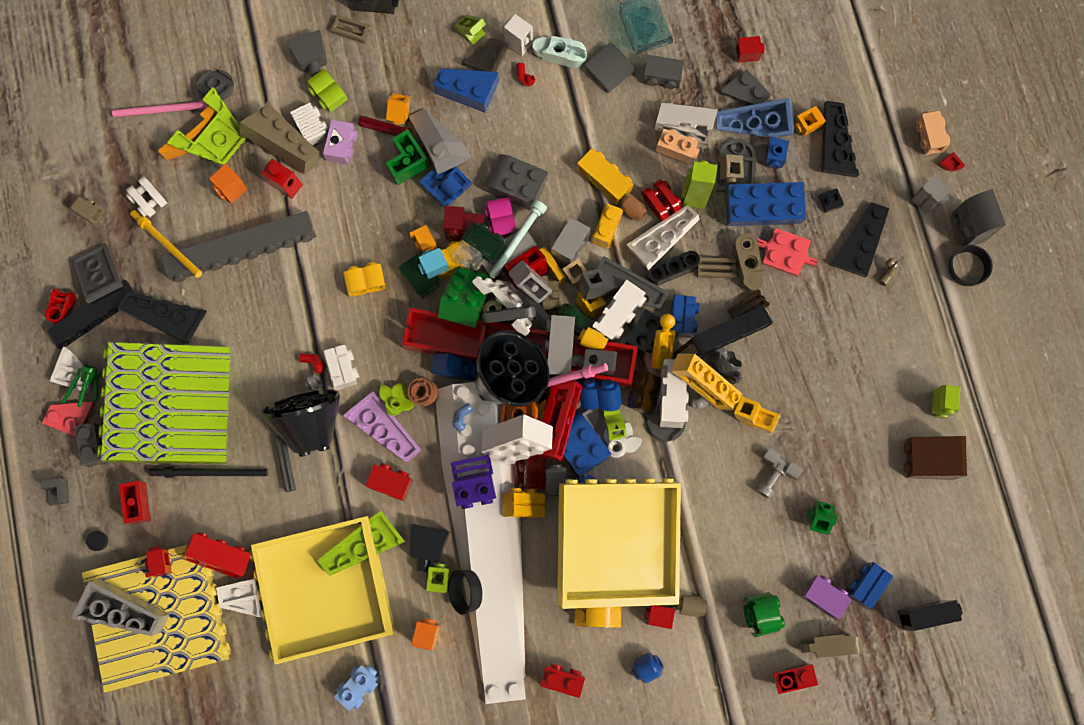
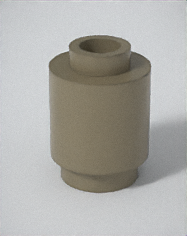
M682 594V597L679 598V604H676L679 614L698 618L699 616H705L706 600H702L701 597Z

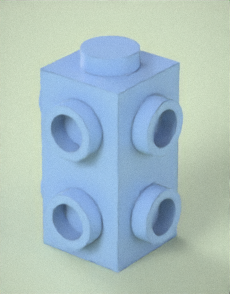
M365 664L360 667L356 666L350 672L351 678L347 683L343 681L335 690L337 694L334 698L348 711L353 708L357 710L364 702L362 697L367 692L370 694L377 687L376 681L379 677L376 674L378 672L369 664L368 666Z

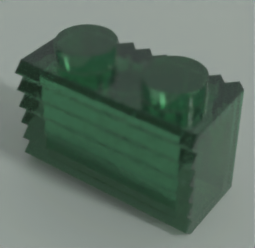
M474 221L461 238L462 244L493 265L506 248L505 239L498 233L495 235L491 233L489 227L484 223L480 222L478 224Z
M416 253L400 264L398 268L419 297L424 299L440 287L438 282L440 278L436 275L428 279L426 274L422 275L418 264H420L419 256Z

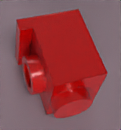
M161 546L148 548L149 552H146L145 566L149 573H145L146 578L171 574L172 569L168 550L161 549Z

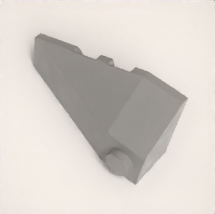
M426 109L408 116L437 174L471 160V156L464 143Z

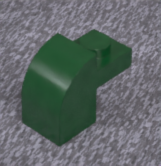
M563 303L556 313L557 316L575 317L574 333L579 336L583 329L592 328L595 321L579 312V309L567 303Z

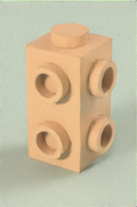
M933 110L923 112L916 122V130L921 136V148L924 149L925 155L944 152L950 144V137L946 134L944 117H942L940 111L933 112Z
M663 129L656 152L690 164L692 158L696 159L700 149L697 148L699 141L691 136L680 135L675 130Z

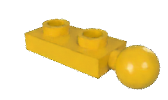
M664 314L660 318L662 330H656L651 367L654 369H661L664 359H672L676 331L671 329L675 325V318L671 314Z

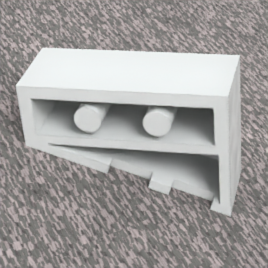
M664 359L660 372L659 427L683 428L684 423L688 422V410H685L689 399V393L686 392L688 384L671 372L675 359Z

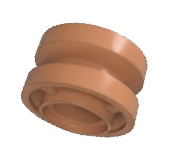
M417 378L408 387V397L414 404L430 406L438 398V387L431 380ZM425 388V394L421 396V391Z

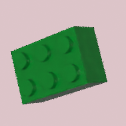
M457 267L441 298L438 318L475 328L490 293L483 295L472 281L477 276L481 277V280L491 277L483 273Z

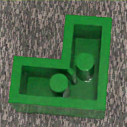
M408 129L392 138L394 146L400 155L386 162V166L396 184L400 185L429 168L426 156Z

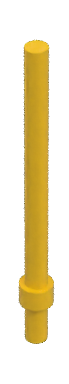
M136 210L131 211L130 215L137 221V224L143 230H147L195 277L199 278L202 275V272L151 225V221L147 217L142 216Z

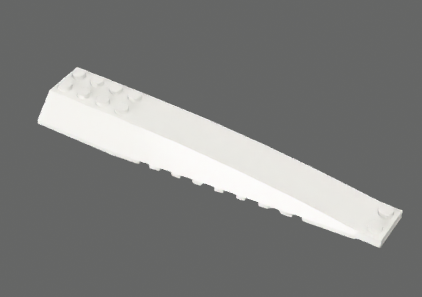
M475 382L452 384L438 389L439 394L436 400L441 461L461 570L474 571L482 585L483 596L481 605L477 610L469 612L481 680L484 684L485 703L526 699L524 685L525 648L521 518L502 516V494L510 492L511 488H520L519 460L514 464H506L498 458H490L497 497L493 499V503L481 505V502L473 503L472 508L467 509L456 506L452 487L454 477L450 463L487 455L481 452L482 430L501 423L500 412L504 404L483 401L479 397ZM469 403L473 411L465 416L464 423L466 428L463 431H457L452 425L454 413L463 405ZM487 460L458 465L456 469L485 464ZM486 467L458 473L457 475L462 477L489 471V469ZM464 576L463 583L465 588L467 604L469 606L471 598L470 588L468 581Z

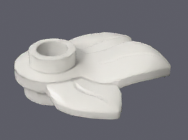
M629 422L625 423L626 438L609 441L607 429L604 431V439L608 443L607 448L613 458H620L625 453L635 452L642 443L641 438L633 437V429ZM620 430V431H615V432H612V433H613V434H618V433L621 432V430ZM615 446L620 447V450L618 452H615L613 450Z

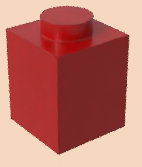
M760 36L738 38L736 44L738 63L759 61L765 51L764 43H761Z
M650 605L649 608L645 609L644 620H647V625L672 629L675 609Z

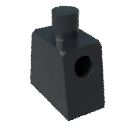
M416 524L411 525L410 557L418 558L416 570L428 572L430 561H440L450 535L449 531Z

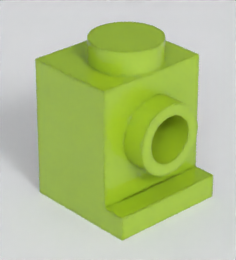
M434 564V567H429L426 591L448 593L450 569H446L445 564ZM439 574L443 577L441 582L436 581V576Z

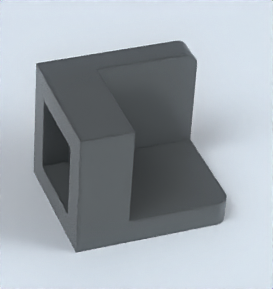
M57 478L40 481L41 489L47 490L48 505L69 503L68 480Z

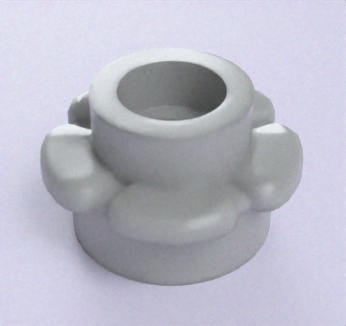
M316 373L307 375L305 380L307 388L318 391V388L322 387L320 377Z

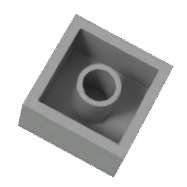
M570 217L568 222L564 221L560 228L561 233L559 237H554L550 244V253L556 263L566 267L580 256L589 241L590 227Z

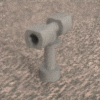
M772 448L768 449L762 459L772 464L771 469L773 472L765 485L760 483L756 489L759 494L768 499L774 493L771 488L780 475L785 476L787 474L794 480H797L803 471L801 467L793 462L789 464L780 458L781 454Z

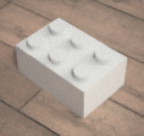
M524 414L482 430L481 452L489 455L490 458L503 460L506 464H514L518 460L528 459L536 454H543L544 451L552 449L553 426Z

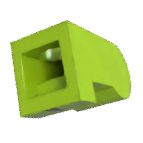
M602 410L609 441L626 438V426L620 410ZM620 430H621V432L618 433V434H613V433H612V432L620 431Z

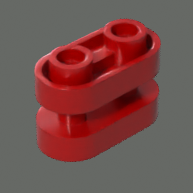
M659 179L653 183V191L649 187L641 191L644 201L661 222L669 217L667 211L675 214L681 210V200L670 191L671 187L667 181ZM657 196L661 198L665 205L660 202Z

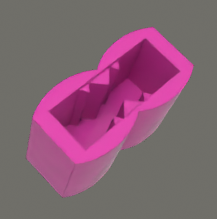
M509 197L487 201L488 207L484 209L486 218H490L492 223L488 225L490 235H494L495 240L508 238L517 232Z

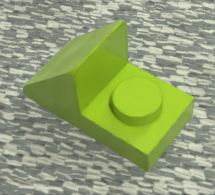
M465 15L453 27L467 41L474 45L485 35L482 28L486 23L482 18Z

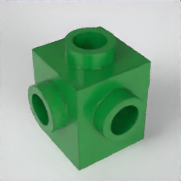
M815 501L813 508L810 507L807 513V519H810V530L830 535L832 527L836 525L838 515L835 514V505Z

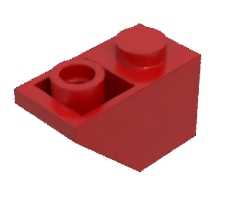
M807 663L773 673L778 694L818 685L813 664Z

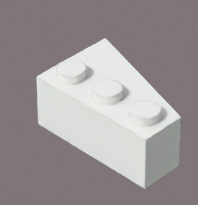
M661 103L654 130L663 132V129H672L680 135L691 136L701 143L708 144L718 109Z
M626 280L613 297L609 306L602 312V316L593 324V327L611 340L619 339L625 331L622 327L626 322L630 323L636 315L633 313L636 307L641 308L647 298L644 297L646 293Z

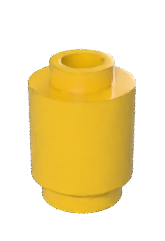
M590 327L587 330L583 329L578 338L581 340L580 345L592 350H604L608 342V338L604 334Z

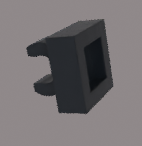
M837 188L821 193L818 196L825 213L844 206Z

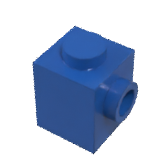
M771 137L767 144L764 165H768L773 169L782 168L786 162L789 141Z

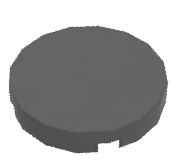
M218 69L213 72L212 70L204 72L197 79L199 95L204 98L211 88L214 87L222 100L228 98L234 90L232 76L228 72Z
M660 404L656 406L652 415H648V430L659 441H674L685 430L686 422L683 428L659 427Z

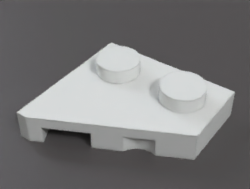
M66 347L62 348L50 382L69 387L77 374L78 368H82L84 364ZM81 377L74 387L75 390L81 391L83 382L80 381ZM88 383L85 393H89L92 384Z
M255 579L217 587L219 607L262 617V602L259 600L257 593L259 589L258 581L256 582Z

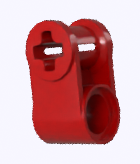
M56 288L53 289L47 310L45 311L46 319L55 325L70 315L76 302L75 292L66 293ZM60 313V316L55 319V316Z

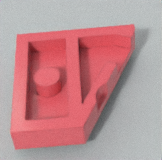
M82 402L81 407L77 406L78 403L50 405L42 423L76 437L74 427L87 423L95 404L92 402Z

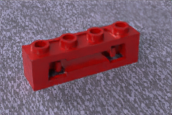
M567 381L552 385L549 388L550 395L544 405V416L541 422L553 426L552 449L544 451L543 454H537L540 457L562 461L582 386L576 381Z

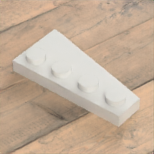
M686 205L675 214H672L626 244L627 248L649 270L700 220L699 215L689 205Z

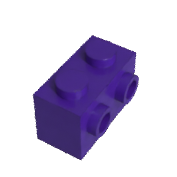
M492 475L452 482L456 506H461L462 509L472 508L473 503L481 502V505L491 504L493 499L497 498Z

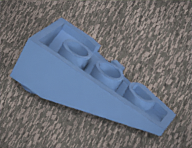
M789 98L718 111L716 115L718 131L772 138L794 134L793 107Z

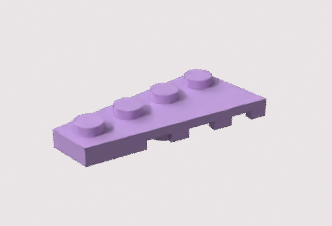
M374 391L343 415L406 463L422 451L397 419L386 413L383 402Z

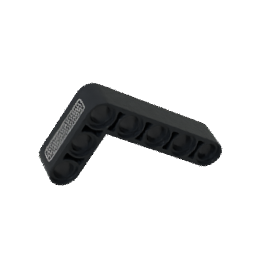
M761 306L695 335L673 354L675 358L678 354H696L700 359H703L715 350L765 329L773 324V321L765 307Z

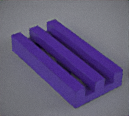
M489 455L450 463L454 482L494 474ZM487 460L485 464L456 469L458 465ZM486 467L489 469V471L462 477L457 475L458 473Z

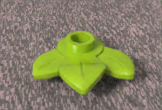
M397 383L393 388L384 384L380 386L379 397L385 403L384 406L387 414L396 416L401 414L402 411H409L414 407L415 404L409 399L408 389L403 383Z

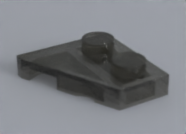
M491 37L483 46L475 49L471 56L467 59L464 58L462 65L476 71L497 72L508 49V43Z

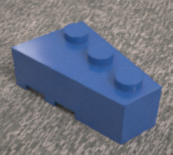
M440 69L433 84L435 94L486 113L499 84V72Z

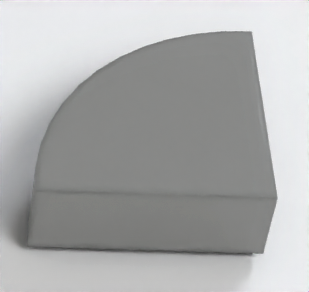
M587 409L582 415L594 429L599 421V409Z

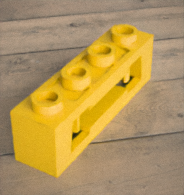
M696 354L677 355L671 372L718 410H736L742 396L738 389Z

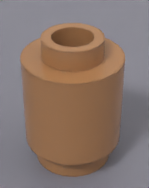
M626 195L620 202L623 212L638 222L648 212L645 208L646 206L633 195Z

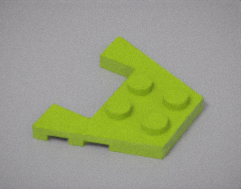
M212 87L202 101L213 109L217 115L195 142L177 130L167 144L223 166L245 141V138L240 136V125L232 116L216 89Z

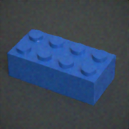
M804 182L731 184L726 188L727 226L801 224L806 220Z

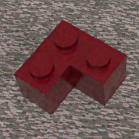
M445 206L443 229L446 239L450 242L466 240L469 243H479V241H483L484 214L465 213L464 207Z

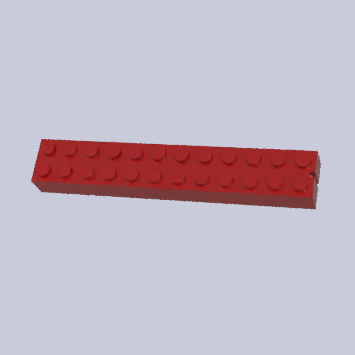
M409 308L406 323L408 328H405L402 346L405 350L433 355L449 353L476 362L478 349L488 336L497 331L511 330L517 332V330L509 324L497 322L483 323L482 320H479L476 327L473 328L438 318V312ZM529 328L530 332L526 335L528 340L541 345V351L545 358L548 359L549 351H545L546 339L550 340V332ZM574 336L572 356L573 354L584 355L585 349H588L580 345L581 340L578 339L579 336ZM607 342L603 351L617 352L614 375L610 377L595 374L594 377L590 378L600 382L612 380L618 382L620 387L630 388L638 346ZM571 366V372L582 370L583 367Z

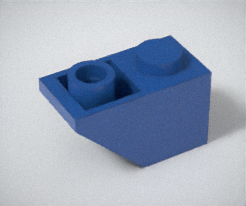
M449 353L434 354L431 373L445 378L474 381L476 362Z

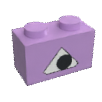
M331 120L323 152L326 161L348 165L349 159L353 157L352 145L353 142H356L358 135L352 123Z

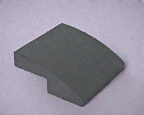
M611 42L583 65L593 79L599 81L607 93L611 92L636 70L627 57Z

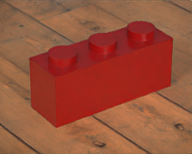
M198 532L190 536L182 560L240 579L244 575L251 554L246 552L247 550L243 547L235 546L234 548L228 546V543L224 540L216 539L215 541L209 539L207 534Z

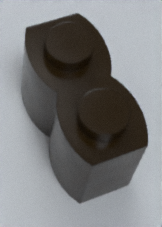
M637 370L632 380L633 389L628 396V407L639 413L652 415L657 404L656 395L661 386L660 377L649 371Z

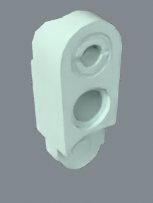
M552 36L551 38H537L533 42V52L538 57H542L544 61L570 68H580L586 62V48L579 41ZM556 49H561L562 51H561V52H556V51H554V50H556Z

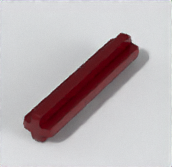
M360 116L358 121L361 127L397 136L407 129L412 134L409 128L366 116Z

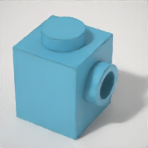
M440 248L433 251L427 250L419 257L420 264H418L422 275L426 274L428 279L449 270Z

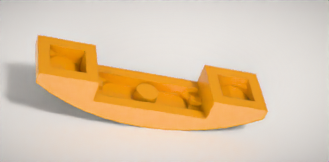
M207 107L200 114L204 120L186 135L193 142L196 141L217 115L210 107ZM167 143L158 150L165 160L188 153Z

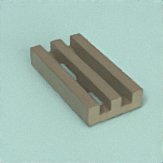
M336 15L330 31L332 34L365 44L371 26ZM338 22H342V23H345V24H348V25H352V26H355V27L364 29V31L355 29V28L350 27V26H345V25L339 24Z
M700 257L697 277L735 279L736 259ZM702 263L731 264V266H726V265H702ZM702 269L731 270V273L702 272Z

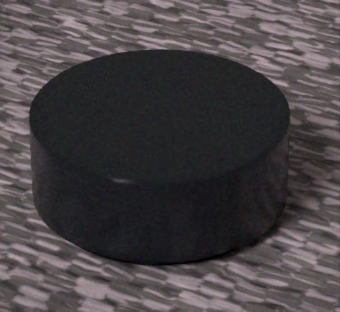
M100 531L90 533L86 539L87 547L92 551L104 550L108 545L107 535Z

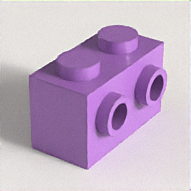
M822 575L820 577L814 576L801 597L834 620H839L852 601L847 596L849 593L840 587L836 589L830 585L831 581Z

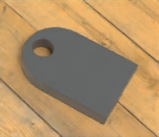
M743 139L727 141L721 147L718 158L726 154L743 155L744 178L737 180V183L734 184H755V149L749 142ZM740 145L743 151L737 153L733 150V146ZM718 162L716 192L725 193L727 186L731 184H726L725 180H720V162Z

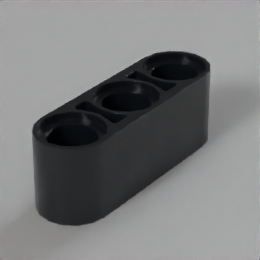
M687 251L653 265L648 271L647 280L659 286L696 270L700 262V256L695 251ZM686 259H693L695 261V264H688L686 262ZM669 266H676L678 268V271H670ZM654 272L659 273L661 278L654 279L651 274Z

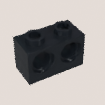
M645 309L627 337L625 344L638 346L637 353L643 357L646 352L650 354L654 347L653 341L655 340L656 330H662L660 317ZM652 322L656 325V329L650 330L646 324ZM643 338L646 340V345L640 346L636 340Z

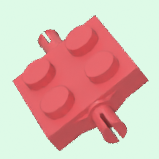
M778 228L774 229L772 237L768 242L757 238L758 246L765 249L762 264L794 276L799 275L801 267L805 263L816 267L818 259L808 256L811 240Z

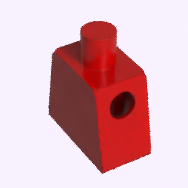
M271 159L261 172L264 182L291 199L294 198L303 185L293 171L274 159Z

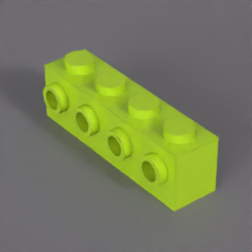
M701 160L698 162L694 161L692 168H688L680 199H683V206L689 205L693 208L705 209L715 185L717 165Z

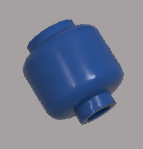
M647 653L635 659L632 672L637 680L641 679L642 682L649 683L661 677L664 667L658 655Z

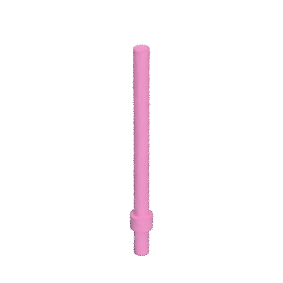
M201 99L199 102L112 110L113 117L195 109L204 111L209 106Z
M606 363L596 366L589 365L583 367L582 370L549 378L548 386L583 377L586 379L594 377L595 374L608 371V365Z

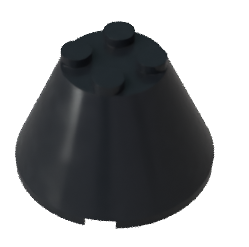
M511 330L497 331L488 336L480 345L476 358L475 385L479 397L483 401L520 407L530 405L539 400L548 387L550 375L547 360L538 345L535 347L527 340V336Z
M328 389L327 393L319 394L318 390L287 397L274 402L275 406L270 409L266 406L261 411L262 417L294 453L299 454V457L308 456L311 454V451L315 450L325 451L330 448L329 444L332 442L340 393L338 390Z

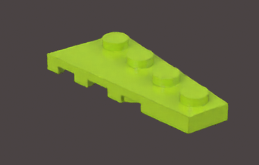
M381 510L369 519L377 555L405 542ZM362 525L317 560L329 576L369 559Z

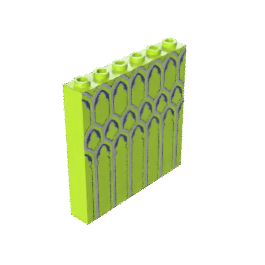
M108 342V348H104V360H107V367H103V379H106V386H102L101 397L105 398L104 406L100 408V418H104L103 426H99V437H102V445H98V457H101V461L112 463L226 464L231 347Z

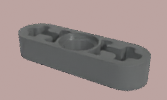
M532 305L482 312L481 316L483 323L534 317L536 316L535 306Z

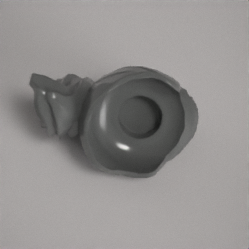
M720 348L708 354L714 370L730 384L734 385L742 380V374L738 371L742 367V363L736 359L735 352Z

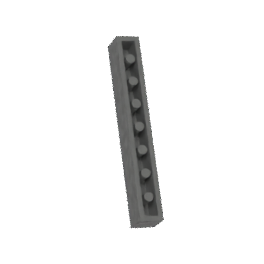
M304 211L179 251L204 274L205 271H216L228 264L236 265L244 259H255L263 253H274L279 248H290L299 242H309L317 236L311 216L308 211ZM171 253L161 256L166 275L171 281L181 282L186 277L194 276Z

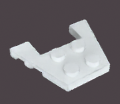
M479 276L472 281L483 295L492 292L496 296V301L506 308L526 306L518 296L517 288L511 282L502 280L493 282L491 278L481 280L482 278ZM534 317L517 319L512 326L517 332L526 336L530 332L529 328L532 326L531 321Z

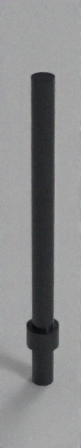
M165 467L150 468L149 476H164L165 478H174L175 476H268V469H184Z

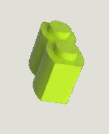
M324 68L307 80L309 85L308 91L313 97L317 96L320 99L318 103L324 110L328 109L332 112L348 100L344 91Z
M942 385L938 389H934L931 414L936 415V418L946 419L948 416L959 412L961 387Z

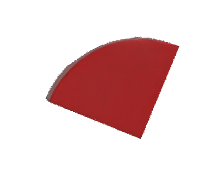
M954 152L938 164L942 169L951 172L959 171L966 166Z

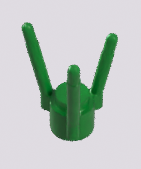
M82 365V368H78L77 374L61 402H66L80 377L83 385L77 406L81 407L88 383L92 384L93 380L94 401L97 402L98 380L100 373H97L98 368L89 365Z

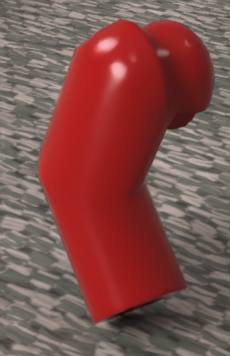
M517 63V80L526 87L533 86L536 80L534 75L531 76L525 73L524 63Z
M300 354V363H310L314 367L313 371L315 373H322L324 371L325 363L319 355Z

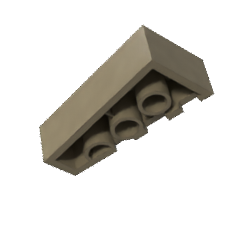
M270 104L265 105L240 122V136L245 139L249 138L256 146H262L267 149L271 155L282 158L286 164L299 172L306 174L318 165L319 151Z

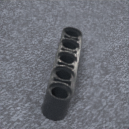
M122 280V287L89 304L86 303L49 328L47 333L58 349L67 347L119 312L120 310L117 307L127 291L135 293L128 281Z

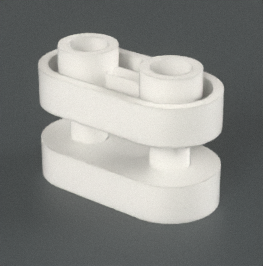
M142 176L138 180L141 186L136 189L131 185L126 189L128 192L126 196L133 204L135 202L138 203L139 207L137 209L143 216L148 215L151 217L156 213L153 207L157 204L164 207L167 201L148 179ZM145 191L152 196V199L148 202L142 196Z

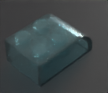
M628 0L620 3L619 14L635 54H641L673 43L672 35L658 0Z

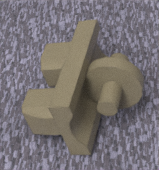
M542 276L547 285L552 289V292H559L558 280H548V276ZM548 295L543 300V309L547 314H549V311L559 309V298H549Z

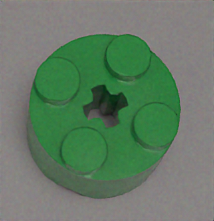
M770 592L744 598L743 601H747V605H743L744 617L748 628L752 627L754 631L751 633L753 637L780 632L781 628L785 627L784 618L779 612L780 601L777 595L773 596Z

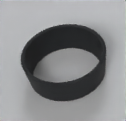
M965 245L954 252L949 261L948 269L950 276L962 286H975L985 282L990 277L993 263L990 255L983 248L976 245ZM969 252L981 259L984 265V274L977 283L963 281L957 276L953 268V259L956 255Z
M455 570L449 578V599L452 607L458 614L464 615L475 611L482 602V585L479 577L472 570ZM464 576L470 588L471 598L469 606L465 602L462 592Z

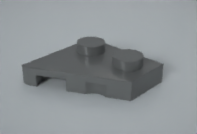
M747 69L720 91L721 95L725 96L726 94L736 98L735 101L746 103L748 106L764 103L771 97V94Z

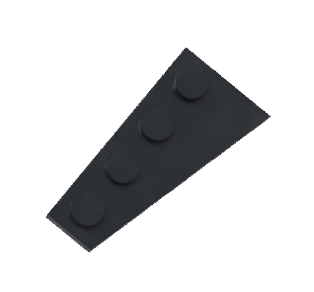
M826 101L823 113L826 121L823 125L821 173L858 177L859 170L856 169L855 165L856 156L852 151V138L848 132L849 124L844 103Z
M871 202L830 266L866 278L890 208Z
M128 291L117 307L118 310L186 344L190 343L207 313V310H199L186 305L153 299L149 296Z

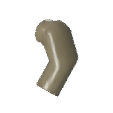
M889 258L885 263L888 269L878 280L882 286H887L899 267L898 261H895L894 258Z

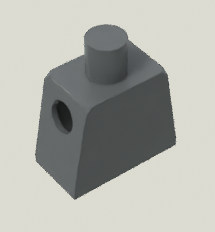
M320 30L287 40L289 48L303 72L310 71L313 77L321 71L320 67L327 64L324 40Z
M585 349L584 355L573 354L571 366L585 367L606 363L608 371L598 373V375L613 377L617 352Z

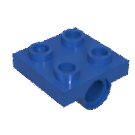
M456 166L440 174H437L435 168H433L419 181L444 208L452 204L472 185V182Z

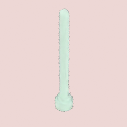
M534 200L530 206L531 213L489 274L491 278L497 277L536 217L544 214L547 207L542 202Z

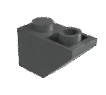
M600 268L582 272L578 282V287L585 301L619 291L613 274Z
M551 465L550 469H546L548 497L559 496V483H565V479H567L566 468H562L561 465Z

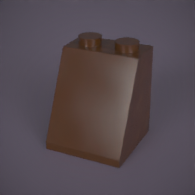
M966 436L911 437L906 439L904 453L906 454L907 461L904 463V472L907 473V478L955 480L967 476Z

